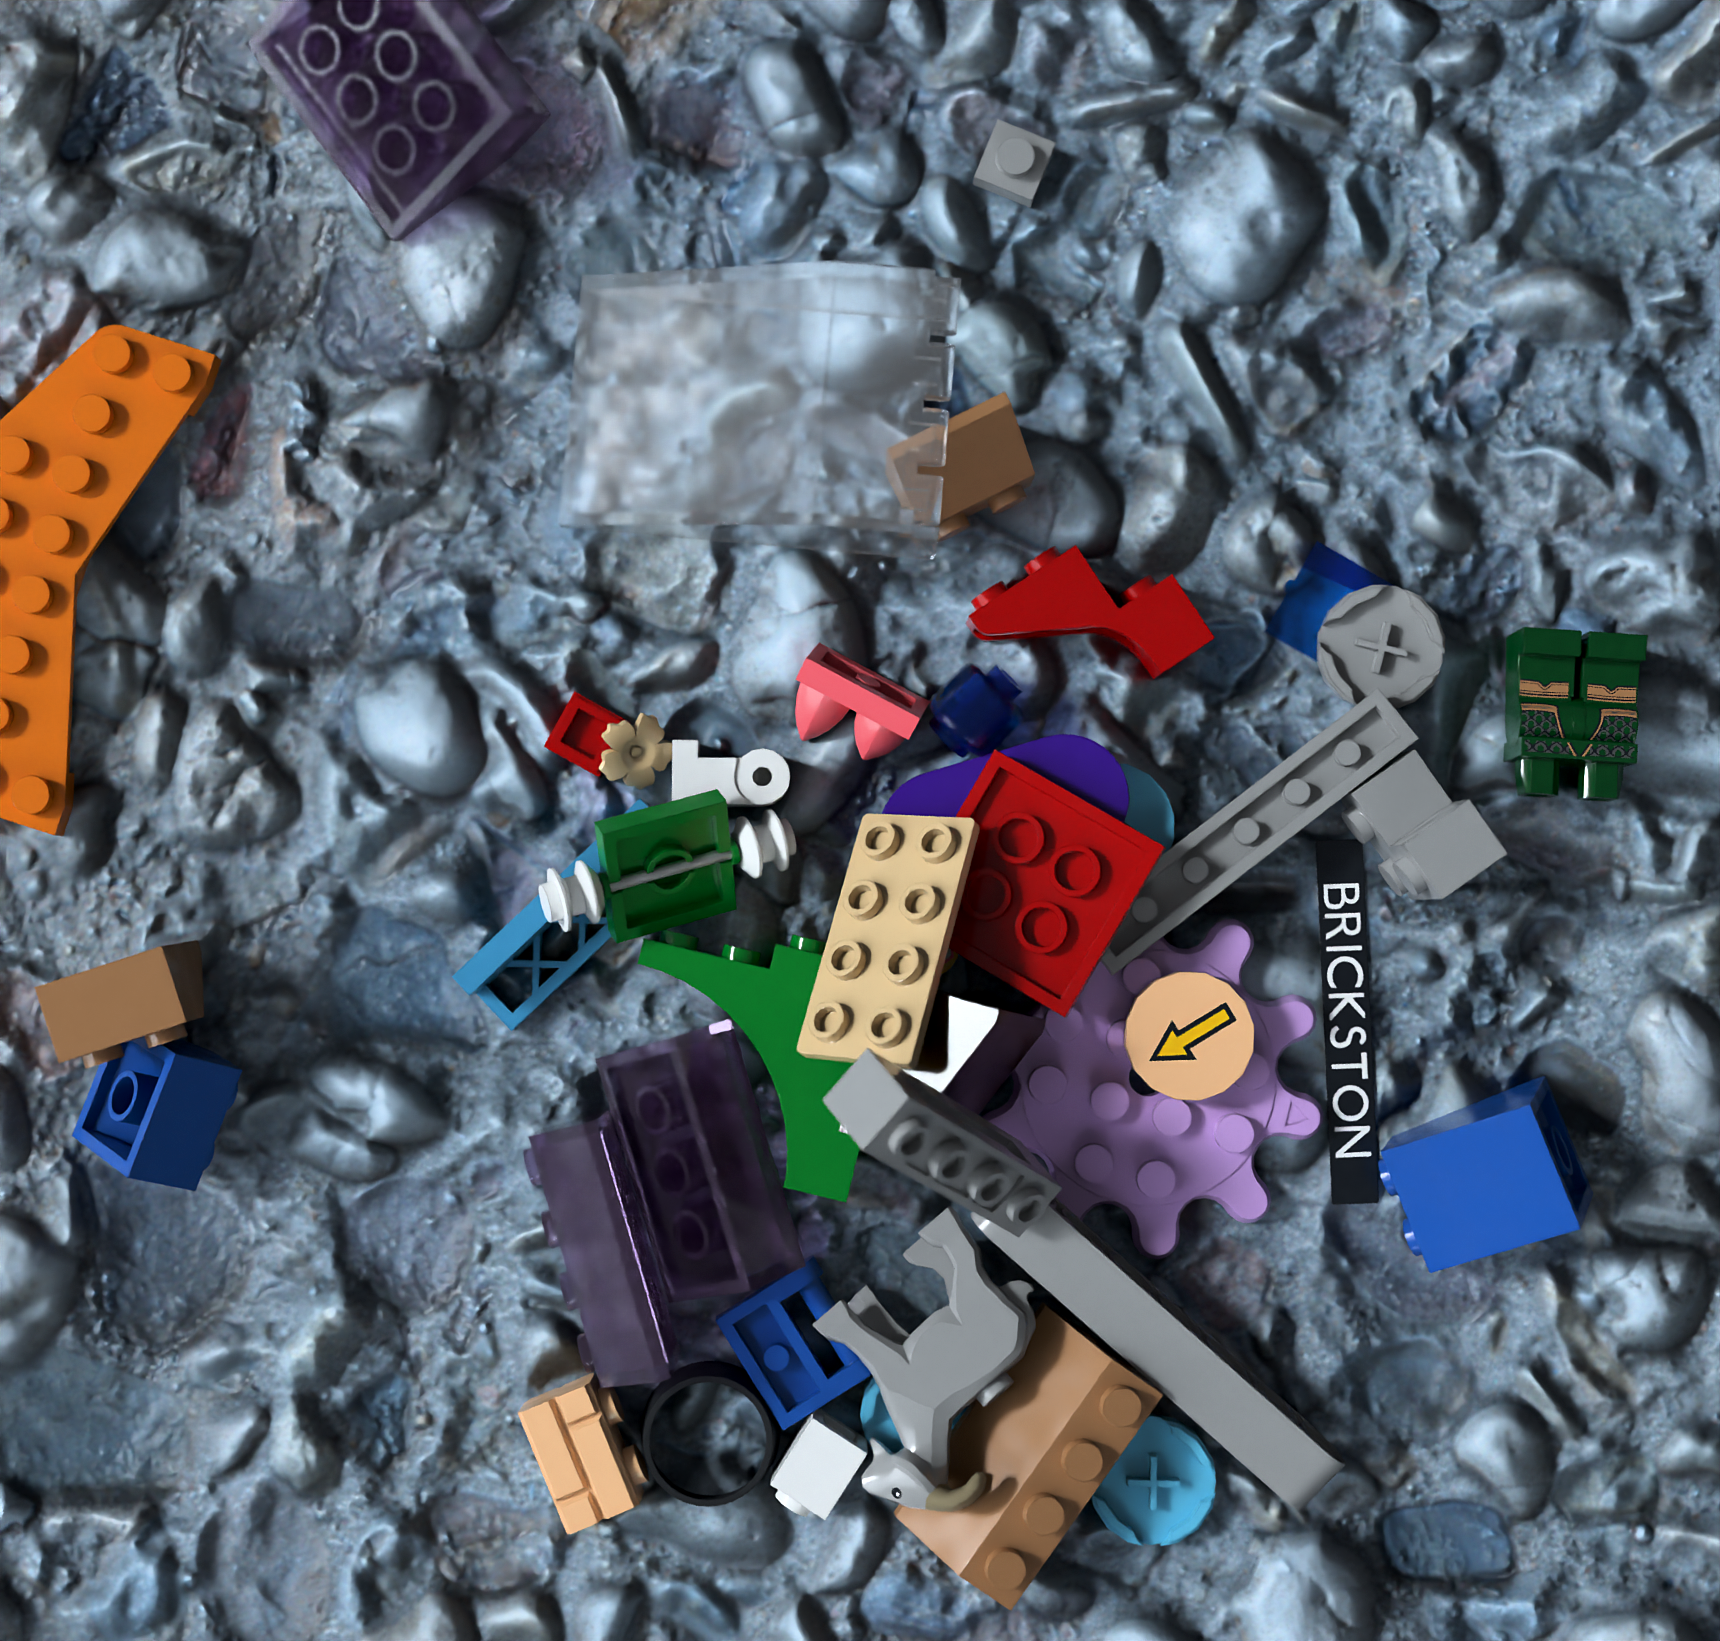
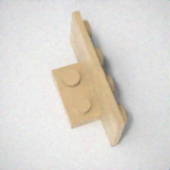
M865 814L862 817L798 1040L797 1051L806 1058L855 1063L863 1052L869 1048L900 1068L913 1069L917 1066L980 826L972 818Z

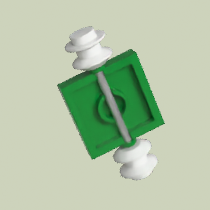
M718 789L595 821L601 873L597 874L582 860L576 861L574 875L562 878L554 868H549L547 870V883L539 885V897L548 922L558 921L565 932L571 930L573 916L585 914L593 924L599 923L605 906L608 931L615 942L620 943L736 910L733 865L739 864L754 879L761 877L763 863L772 861L778 870L785 871L789 867V856L796 853V840L789 821L786 818L779 819L772 809L764 810L762 824L752 826L746 817H738L730 837L727 801Z

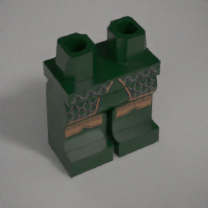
M1523 627L1506 637L1505 735L1507 742L1504 743L1503 762L1515 763V780L1518 796L1538 798L1558 796L1560 766L1578 767L1577 799L1598 802H1610L1619 799L1624 767L1637 763L1638 744H1635L1638 731L1637 694L1640 663L1646 661L1648 635L1589 631L1582 635V631Z

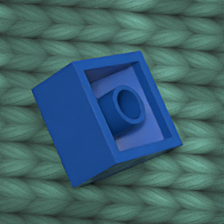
M145 1036L122 1043L124 1057L99 1065L72 1136L127 1178L196 1191L203 1171L212 1161L215 1150L214 1142L225 1114L237 1097L238 1081L242 1069L215 1052L182 1039H176L148 1048Z

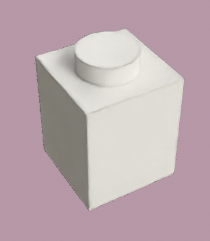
M822 1409L815 1410L805 1417L772 1469L770 1485L778 1489L775 1497L785 1507L800 1516L807 1517L810 1512H813L826 1520L868 1454L867 1440Z

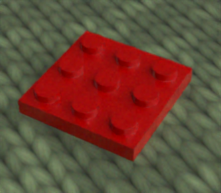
M995 749L956 817L972 818L980 826L948 948L1061 1016L1068 1017L1166 847Z

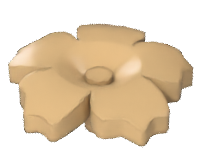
M640 713L634 727L627 720H623L618 724L608 723L606 731L601 736L612 749L602 752V762L598 768L609 781H615L623 777V782L627 786H635L641 790L654 783L655 775L652 767L657 771H664L667 764L672 760V742L662 740L665 732L659 726L658 720L654 715Z

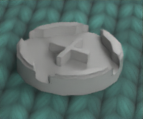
M1370 585L1344 595L1327 611L1316 637L1315 658L1323 681L1341 700L1354 706L1378 688L1395 709L1415 702L1434 685L1440 672L1443 654H1445V635L1438 615L1421 596L1397 586Z

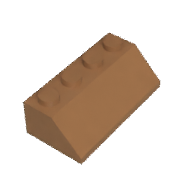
M1042 1302L1034 1314L1036 1328L1028 1343L1024 1357L1007 1372L1014 1383L986 1407H983L978 1399L972 1402L951 1431L949 1487L951 1489L963 1487L976 1472H983L987 1477V1481L980 1497L972 1505L953 1512L907 1508L900 1504L894 1511L895 1517L958 1576L1010 1611L1163 1396L1156 1386L1124 1358L1044 1302Z

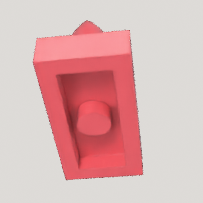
M818 643L806 657L795 679L800 682L795 708L796 725L800 739L807 741L824 734L839 723L851 709L857 712L854 721V736L858 751L863 760L886 755L900 746L905 739L909 740L930 701L821 643Z

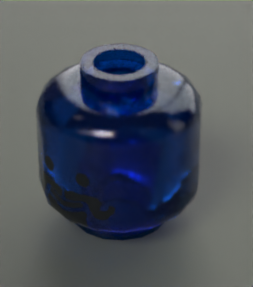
M967 663L930 699V708L934 717L929 721V725L937 736L960 757L965 758L969 753L979 757L993 753L1022 724L1024 718L1023 711L1015 699L1023 690L998 664L988 672L980 665Z

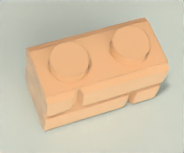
M595 1372L569 1382L560 1388H555L531 1398L523 1404L518 1411V1416L567 1534L578 1532L597 1524L603 1519L616 1516L640 1504L644 1493L641 1484L649 1481V1474L637 1445L633 1444L626 1447L617 1423L624 1421V1412L618 1395L611 1384L601 1387Z

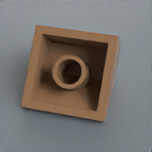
M1006 392L994 396L887 449L885 475L918 541L932 534L936 542L944 541L967 529L970 526L967 517L987 507H990L993 514H998L1019 504L1027 498L1024 489L1031 486L1035 476L1016 416Z
M198 940L160 946L34 987L58 1062L62 1063L82 1057L85 1069L124 1057L121 1044L145 1036L147 1046L151 1048L188 1036L184 1023L204 1017L202 951Z

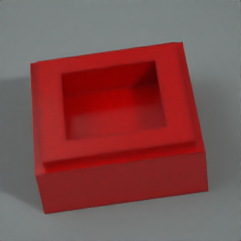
M574 691L543 747L602 778L604 773L598 768L602 762L601 754L603 751L612 748L603 740L601 735L606 731L608 723L618 724L625 719Z

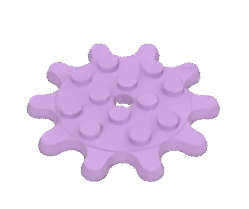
M1224 919L1215 923L1208 931L1204 940L1197 946L1188 949L1176 948L1162 937L1114 975H1111L1100 961L1068 1017H1063L1040 1002L1035 1001L1028 1012L1023 1014L1045 1019L1046 1023L1043 1033L1012 1071L1013 1093L1008 1102L1000 1108L989 1111L981 1116L1020 1140L1030 1152L1037 1154L1045 1161L1049 1174L1063 1188L1056 1195V1198L1080 1220L1083 1221L1085 1215L1093 1207L1101 1204H1113L1123 1209L1131 1223L1133 1244L1147 1258L1161 1259L1174 1252L1179 1243L1180 1214L1185 1206L1193 1200L1201 1198L1215 1200L1222 1205L1232 1218L1239 1222L1253 1223L1263 1218L1269 1210L1271 1197L1266 1184L1260 1179L1254 1168V1155L1258 1146L1264 1140L1273 1136L1305 1140L1315 1135L1323 1123V1111L1318 1101L1306 1093L1294 1091L1287 1087L1280 1079L1277 1069L1278 1060L1283 1050L1291 1044L1302 1041L1310 1036L1314 1030L1317 1020L1315 1009L1310 1001L1294 994L1285 995L1271 1001H1261L1247 993L1242 984V970L1252 953L1254 937L1250 929L1243 922L1235 919ZM1177 971L1206 973L1228 983L1246 1002L1254 1024L1253 1054L1243 1075L1225 1092L1203 1100H1178L1158 1091L1141 1095L1134 1091L1129 1082V1072L1132 1066L1124 1047V1028L1129 1014L1128 1011L1135 996L1153 980Z

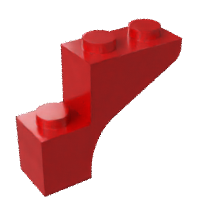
M1076 545L1063 554H1060L1056 546L1049 548L1024 566L1029 576L1008 589L1004 582L1000 581L979 594L971 601L976 611L971 613L966 621V625L972 634L984 642L1083 634L1104 636L1130 650L1141 661L1153 680L1215 638L1173 574L1159 583L1155 582L1151 574L1141 579L1119 595L1124 606L1118 609Z

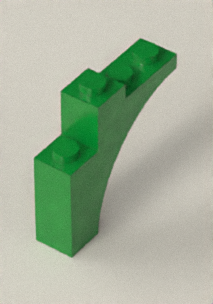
M662 930L659 940L644 938L637 964L669 974L705 994L728 1013L759 1052L773 1080L785 1122L787 1165L783 1187L846 1203L859 1146L849 1134L839 1131L841 1123L822 1100L854 1063L806 1058L797 1051L798 1040L826 942L792 934L789 946L779 943L775 945L771 965L767 967L759 965L760 952L724 944L721 955L697 950L699 937L676 931Z

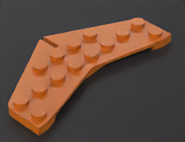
M108 325L96 331L0 420V818L55 836L64 835L74 800L75 774L69 772L77 596L90 558L187 416L194 417L211 393L222 362L215 354L127 326Z

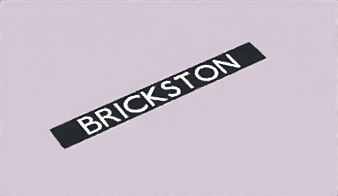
M1357 839L1316 841L1315 847L1331 1202L1334 1205L1378 1203L1379 1187L1363 844Z

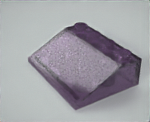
M282 0L246 42V46L392 241L404 239L509 160L552 115L466 0Z

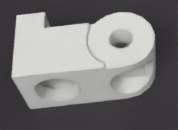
M672 740V801L718 789L726 799L727 807H765L780 801L788 791L790 783L789 766L783 757L773 750L763 748L752 750L742 758H700V743L698 740Z

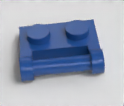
M814 1255L800 1261L775 1280L717 1315L715 1319L783 1431L872 1375L859 1357L845 1344L833 1341L829 1342L843 1362V1365L828 1374L783 1303V1300L798 1291L816 1321L836 1304L820 1278L824 1271Z

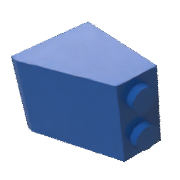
M1546 1076L1533 1079L1392 1136L1381 1151L1383 1159L1378 1161L1380 1176L1387 1192L1391 1196L1398 1195L1407 1216L1406 1219H1403V1230L1408 1246L1415 1256H1423L1429 1273L1579 1230L1582 1227L1593 1197V1191Z

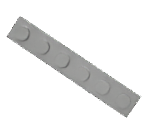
M1379 688L1161 856L1100 960L1111 975L1117 973L1419 739Z

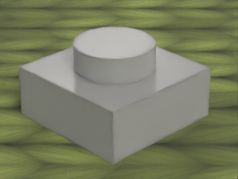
M998 119L974 175L973 185L1031 208L1056 143Z

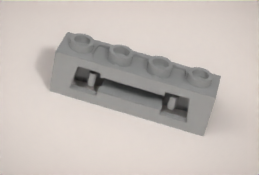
M869 1048L863 1052L822 1100L862 1151L1017 1237H1020L1030 1225L1041 1218L1048 1204L1063 1189L1020 1140Z

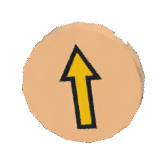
M1177 971L1157 978L1135 996L1128 1011L1129 1014L1124 1028V1047L1132 1069L1150 1088L1173 1099L1203 1100L1225 1092L1243 1075L1253 1054L1254 1024L1246 1002L1228 983L1209 974Z

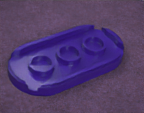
M1058 734L999 751L1119 821L1125 822L1130 803L1127 779L1114 756L1097 742L1078 735ZM992 753L915 776L902 784L892 794L882 814L956 817Z

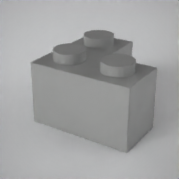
M1415 749L1400 753L1340 799L1347 808L1341 813V816L1351 833L1362 844L1370 841L1384 862L1378 865V869L1384 880L1397 895L1403 896L1407 893L1411 900L1444 899L1508 854L1469 799L1456 802L1450 800Z

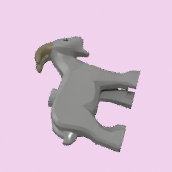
M949 1206L918 1233L921 1238L903 1254L909 1263L918 1267L934 1269L944 1278L949 1298L948 1305L932 1313L919 1327L909 1334L896 1323L866 1285L856 1293L850 1302L846 1303L844 1299H841L812 1324L829 1341L845 1344L868 1368L880 1389L888 1413L904 1446L899 1452L893 1453L881 1441L872 1437L869 1441L874 1454L873 1462L861 1476L862 1487L872 1495L907 1508L953 1512L972 1505L984 1491L987 1477L983 1472H976L963 1487L956 1489L949 1487L950 1437L953 1420L976 1399H978L983 1407L988 1406L1014 1383L1007 1372L1024 1357L1028 1343L1036 1328L1034 1311L1028 1301L1029 1294L1035 1291L1033 1285L1026 1281L1016 1280L1009 1281L1003 1286L998 1287L984 1268L980 1247L966 1229L960 1215Z

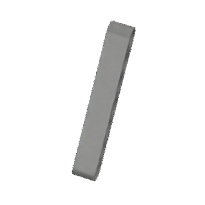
M1056 1197L1048 1204L1041 1218L1030 1225L1020 1237L1013 1235L974 1212L971 1213L975 1224L993 1243L1291 1507L1301 1511L1345 1466V1460L1317 1429Z

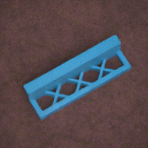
M640 798L625 813L651 806ZM597 840L560 874L562 878L574 875L575 863L578 860L585 862L597 874L601 873ZM538 894L463 965L452 978L469 996L477 994L501 1021L513 1031L612 938L608 931L607 917L600 918L597 924L605 925L587 941L588 924L593 923L585 914H580L579 917L573 916L572 923H579L578 951L567 961L542 960L543 933L552 924L559 922H548ZM533 943V960H516ZM507 967H533L532 995L513 1011L489 984ZM542 968H559L541 985Z

